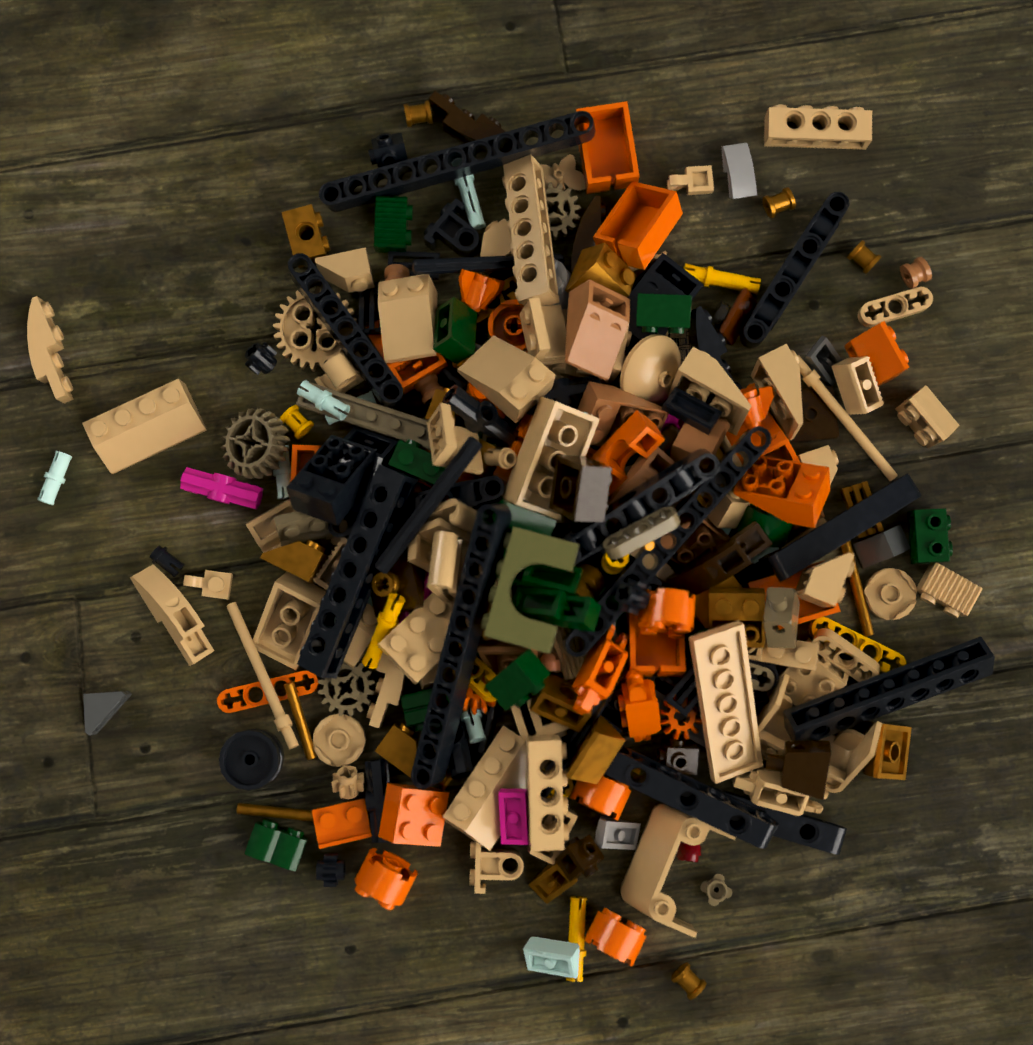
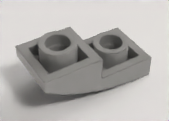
M739 143L721 146L723 172H726L728 176L729 199L756 196V179L748 144Z

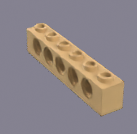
M530 154L504 164L502 182L507 194L505 206L509 212L510 219L507 221V226L512 237L510 250L515 262L512 268L514 277L517 280L515 295L517 301L524 306L529 298L539 297L542 307L559 303V294L543 169Z

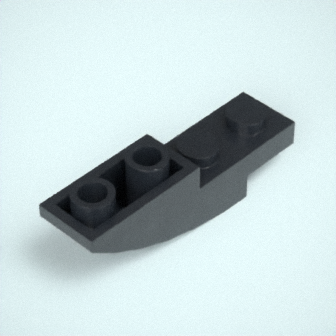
M701 306L691 310L689 329L691 349L695 347L700 351L707 352L719 362L738 389H743L730 375L731 368L728 363L720 358L728 350L725 347V338L720 332H716L712 325L711 315L706 309L703 310Z

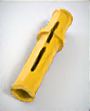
M684 263L683 269L703 283V286L709 287V285L738 291L745 287L750 293L755 295L759 292L761 278L713 269V266L705 268Z
M390 593L388 595L384 610L377 617L378 624L361 662L364 666H367L372 658L369 666L370 669L378 667L383 653L377 646L378 643L398 625V615L405 603V598L400 595L398 601L394 604L397 593Z
M570 896L568 942L579 944L577 982H582L583 958L587 952L584 949L587 897L578 896L576 898V896ZM566 977L567 981L575 982V978Z

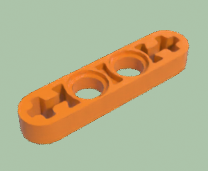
M308 670L270 679L275 689V684L278 681L288 683L292 682L291 677H295V682L303 681L305 679L304 675L307 674L309 678L314 679V683L310 685L311 689L307 690L306 686L296 687L298 696L311 694L320 685L318 683V680H320L319 676ZM260 682L226 689L217 698L219 709L225 713H233L269 704ZM253 687H258L263 692V697L259 702H253L249 698V691ZM243 689V699L247 704L246 706H243V701L234 702L233 708H230L228 704H224V700L228 698V693H230L231 697L241 696L240 690ZM277 694L279 701L288 699L287 694L284 696Z

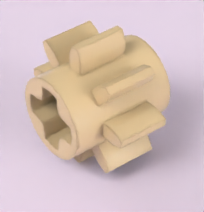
M343 766L337 773L332 774V791L339 792L340 798L353 799L359 792L364 791V773H357L356 767Z

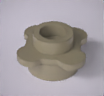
M715 874L713 879L708 882H702L700 886L701 891L705 892L709 898L708 903L712 906H717L719 902L732 896V889L727 887L722 874ZM715 887L719 888L718 892H714Z

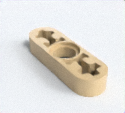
M917 287L865 303L859 309L858 320L865 327H873L883 321L887 323L917 314L930 307L933 302V295L929 289ZM917 294L919 297L925 298L922 306L920 302L912 303L908 306V301L916 298ZM895 300L901 304L902 310L900 313L895 314L889 310L888 305L890 301ZM868 308L871 312L882 308V313L877 314L873 320L871 317L865 316Z
M821 628L814 633L812 643L820 644L818 654L856 681L861 682L880 674V665L877 661L833 630ZM849 653L853 656V659L843 660L839 657V654Z

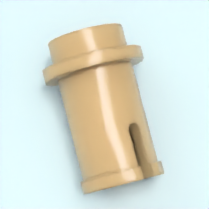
M507 447L501 450L490 448L484 453V461L487 465L500 466L502 469L511 468L517 461L516 453Z

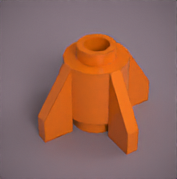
M462 269L459 276L461 301L474 311L480 313L481 309L486 310L487 306L502 292L505 281L479 272Z
M752 383L747 388L740 389L741 393L751 404V408L742 424L746 428H753L762 424L761 421L766 419L775 396L773 385L759 387L758 393L755 383Z

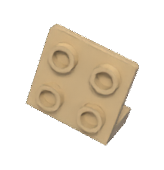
M445 403L439 404L427 422L432 464L446 468L468 437L471 436L478 441L479 438L478 433H473L467 428L454 425L455 419L452 417L451 405ZM481 450L464 472L482 474L484 468Z
M808 638L806 642L812 643V640ZM818 654L816 671L787 667L779 675L778 682L784 674L790 676L784 694L790 697L793 704L797 706L844 688L849 675Z

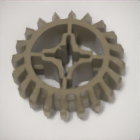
M251 408L247 410V413L239 412V419L231 418L233 425L231 427L226 426L227 436L221 437L226 441V444L220 447L223 451H226L222 458L229 461L227 466L233 469L237 475L248 479H263L264 475H272V469H280L278 462L286 461L283 453L290 451L288 447H285V443L290 441V439L284 436L288 429L282 426L283 421L276 417L274 413L266 412L262 408H257V410Z

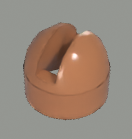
M552 652L551 654L544 653L540 657V661L548 671H561V662L557 654Z

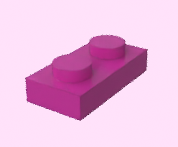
M500 788L498 796L501 844L528 845L527 789Z

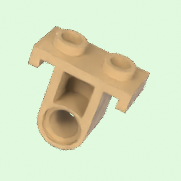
M359 352L354 353L356 356L362 357ZM345 353L335 355L326 361L322 366L326 374L314 379L318 385L342 393L349 391L364 381Z
M477 842L470 843V858H475V869H470L469 885L475 886L474 893L485 894L486 884H481V880H515L522 874L524 862L523 857L518 851L513 849H491L489 851L481 848L482 846ZM507 858H513L517 861L518 867L513 871H508L503 867V862Z

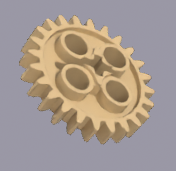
M319 286L316 287L315 293H313V294H317V293H320V292H321V289H320ZM297 290V299L294 300L288 296L287 300L290 304L288 306L280 304L284 312L283 314H275L280 323L273 324L274 329L280 332L273 336L276 340H282L277 344L279 350L285 349L282 354L285 358L292 356L290 362L293 365L300 361V367L304 370L310 364L312 372H315L317 365H320L322 368L326 361L335 355L343 353V350L335 339L331 347L324 348L321 346L325 338H333V336L320 318L317 317V323L321 329L316 331L317 349L312 351L314 334L311 329H315V311L305 297ZM336 293V295H337L338 298L340 299V298H341L340 294H339V293ZM341 301L343 305L347 308V306L349 305L348 301ZM328 307L324 312L336 313L337 309L335 307ZM347 309L352 316L354 314L353 309ZM305 310L310 312L308 319L305 321L298 320L300 312ZM344 327L339 331L343 336H348L353 332L348 327ZM307 336L308 342L306 345L296 346L298 337Z

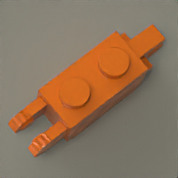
M613 624L588 651L571 687L578 694L573 710L580 715L589 713L593 705H598L600 700L606 699L612 693L627 660L628 652L624 649L629 635L622 632L616 638L615 643L611 641L616 629Z
M633 669L627 671L625 675L626 683H621L622 694L617 695L621 711L622 728L628 727L629 738L633 737L635 742L651 740L652 734H656L661 730L658 699L655 694L654 681L649 679L643 680L641 671Z

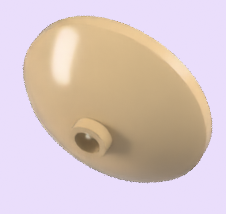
M652 334L640 340L631 349L624 361L620 375V389L656 405H661L665 402L676 373L681 366V355L675 341L662 334Z

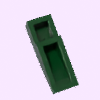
M531 565L517 574L511 589L516 590L517 586L563 590L567 595L575 596L583 569L574 567L572 573L546 565Z
M517 586L512 599L518 612L529 619L559 627L594 632L601 606L592 597L567 595L563 590Z

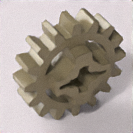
M550 182L548 189H545L547 208L551 211L557 209V213L548 214L550 226L558 225L550 227L553 239L557 240L558 234L561 233L565 238L567 237V229L575 230L573 222H579L580 216L576 213L580 212L581 206L575 205L578 202L577 196L570 197L571 188L563 191L561 183H559L557 188H553ZM566 204L570 209L569 216H567V212L564 211Z
M343 662L340 670H352L348 676L342 677L338 675L337 678L318 680L319 684L324 685V688L319 690L318 694H325L326 697L321 703H330V712L338 708L339 716H343L345 710H348L350 716L354 715L355 708L359 712L364 711L362 704L370 705L372 702L368 695L376 693L370 689V685L376 683V680H369L368 678L372 671L364 672V665L362 663L353 669ZM360 676L364 682V692L359 689L358 680ZM352 680L350 687L353 691L342 695L344 689L341 685L342 682L346 683ZM330 683L335 688V695L333 697L330 693ZM351 697L354 700H357V702L352 705L342 704L346 698Z

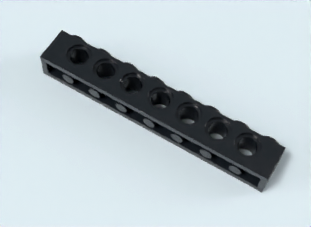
M379 464L377 470L373 473L372 482L361 502L358 516L351 526V533L341 551V557L336 570L331 575V582L321 600L318 614L311 624L309 636L300 651L297 665L321 678H337L373 591L372 580L376 574L380 573L375 567V562L395 537L418 479L394 468Z
M980 636L783 711L785 729L791 741H818L992 675L995 656Z

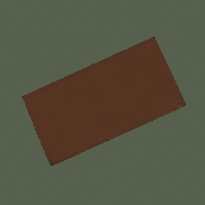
M745 287L740 291L718 330L725 338L726 343L731 346L734 345L756 305V300Z

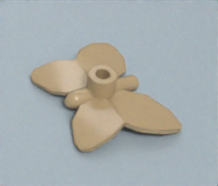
M572 154L563 158L559 166L556 163L552 167L541 165L545 189H548L550 182L553 188H557L559 183H561L563 191L566 189L564 183L574 190L586 189L584 175L580 171L575 170L576 161Z

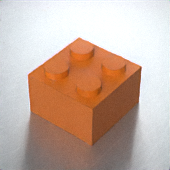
M387 783L378 837L395 844L441 847L445 822L443 815L447 810L449 792L434 787L421 790L414 785Z

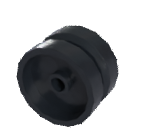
M253 728L237 732L227 739L220 752V770L227 782L234 787L253 790L265 786L278 776L283 768L285 756L283 746L275 735L264 729ZM253 755L255 762H250L248 757Z

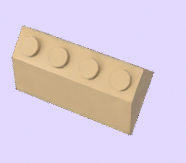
M179 378L82 423L93 448L111 474L117 473L207 431L186 384Z
M541 396L502 498L520 507L561 520V514L549 509L556 455L586 456L600 419Z
M503 726L443 815L445 822L489 851H491L501 835L498 796L500 788L527 789L525 740ZM549 759L544 760L540 764L541 770L545 768Z

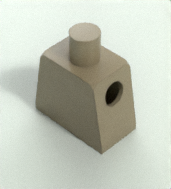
M767 588L763 623L768 647L794 649L796 647L800 600L794 588ZM778 625L784 627L785 630L777 631L779 630Z

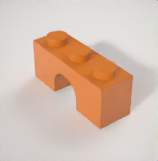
M638 410L590 458L612 467V482L608 491L609 497L627 479L624 468L628 459L635 453H639L647 459L665 441L656 424Z

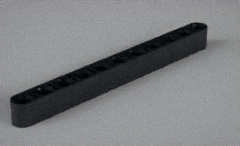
M578 111L323 184L320 188L319 198L331 211L340 212L376 202V196L401 195L501 167L504 164L530 154L536 157L591 141L595 136L594 120L588 112ZM581 123L589 124L585 131L577 130V126ZM556 130L564 131L563 135L559 138L551 137L552 133ZM537 137L538 141L536 144L530 146L526 144L529 138ZM504 145H513L509 152H501ZM479 152H488L484 159H476ZM454 159H463L459 166H451ZM437 165V170L434 173L427 174V169L430 166ZM412 172V177L409 180L402 181L405 173ZM388 179L384 187L378 188L377 185L380 180ZM363 186L359 194L353 195L356 187ZM338 192L337 199L329 202V197L333 193Z
M758 426L744 432L719 460L720 468L718 473L723 474L726 478V484L723 488L716 485L715 476H713L692 491L676 509L679 517L685 513L690 517L691 521L689 527L683 528L679 524L676 529L667 533L672 537V546L669 549H665L661 545V537L654 540V548L650 551L641 549L596 600L601 606L598 616L601 620L599 629L594 632L569 630L562 643L564 650L574 657L584 656L624 612L618 609L619 605L615 610H609L606 606V600L610 595L616 596V591L619 585L624 583L626 576L632 574L636 577L637 581L648 584L749 470L771 443V435L766 428ZM752 433H756L761 437L759 447L751 443ZM735 453H739L743 457L744 462L741 467H737L733 463ZM700 493L708 497V504L705 508L697 504V496ZM646 554L652 555L655 559L654 566L649 570L642 563ZM576 636L581 637L583 641L582 648L579 651H572L569 646L570 640Z
M505 504L483 505L476 514L411 771L412 783L421 790L441 783L446 776L483 629H481L485 613H488L490 602H488L492 586L495 585L496 569L499 560L502 558L505 536L509 531L511 523V510ZM493 511H494L495 514H496V520H495V522H494V520H493V518H492V513H493ZM486 538H487L488 541H489V547H488V548H487L486 543H485V542H486ZM479 565L482 567V574L479 572ZM473 591H474L475 596H476L475 601H474V599H473V597H472V592H473ZM466 617L469 621V626L466 624ZM459 643L462 646V652L460 651Z

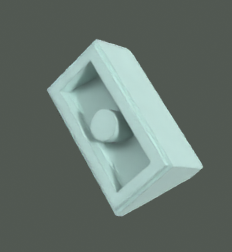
M534 936L530 937L523 948L529 971L577 979L579 944Z

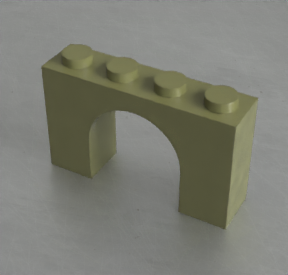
M513 527L512 533L507 532L503 548L507 549L505 559L499 560L496 569V575L500 576L497 587L492 586L488 602L492 603L490 614L485 613L481 629L485 630L484 636L551 654L558 626L532 620L519 613L511 598L512 583L521 570L531 565H546L573 573L580 545Z

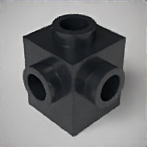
M401 132L396 134L384 133L371 139L373 149H369V155L372 165L377 164L378 168L408 160Z

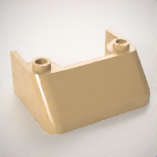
M787 674L783 675L775 688L770 692L768 704L763 705L757 717L762 758L765 760L767 753L783 756L785 742L791 741L784 726L783 713L784 710L793 707L791 698L784 694L790 677ZM877 721L865 735L854 729H847L839 732L837 736L831 735L818 740L830 741L832 753L825 788L828 792L838 793L844 790L873 758L880 735L881 722Z
M659 803L655 805L621 884L620 893L623 900L655 921L695 938L697 932L693 925L674 917L676 913L674 900L660 891L681 841L693 846L699 845L704 842L709 830L733 840L736 837L667 804Z

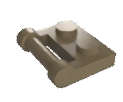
M294 511L274 516L281 546L297 541L305 543L308 540L313 541L325 537L326 540L334 538L329 532L328 522L304 513Z

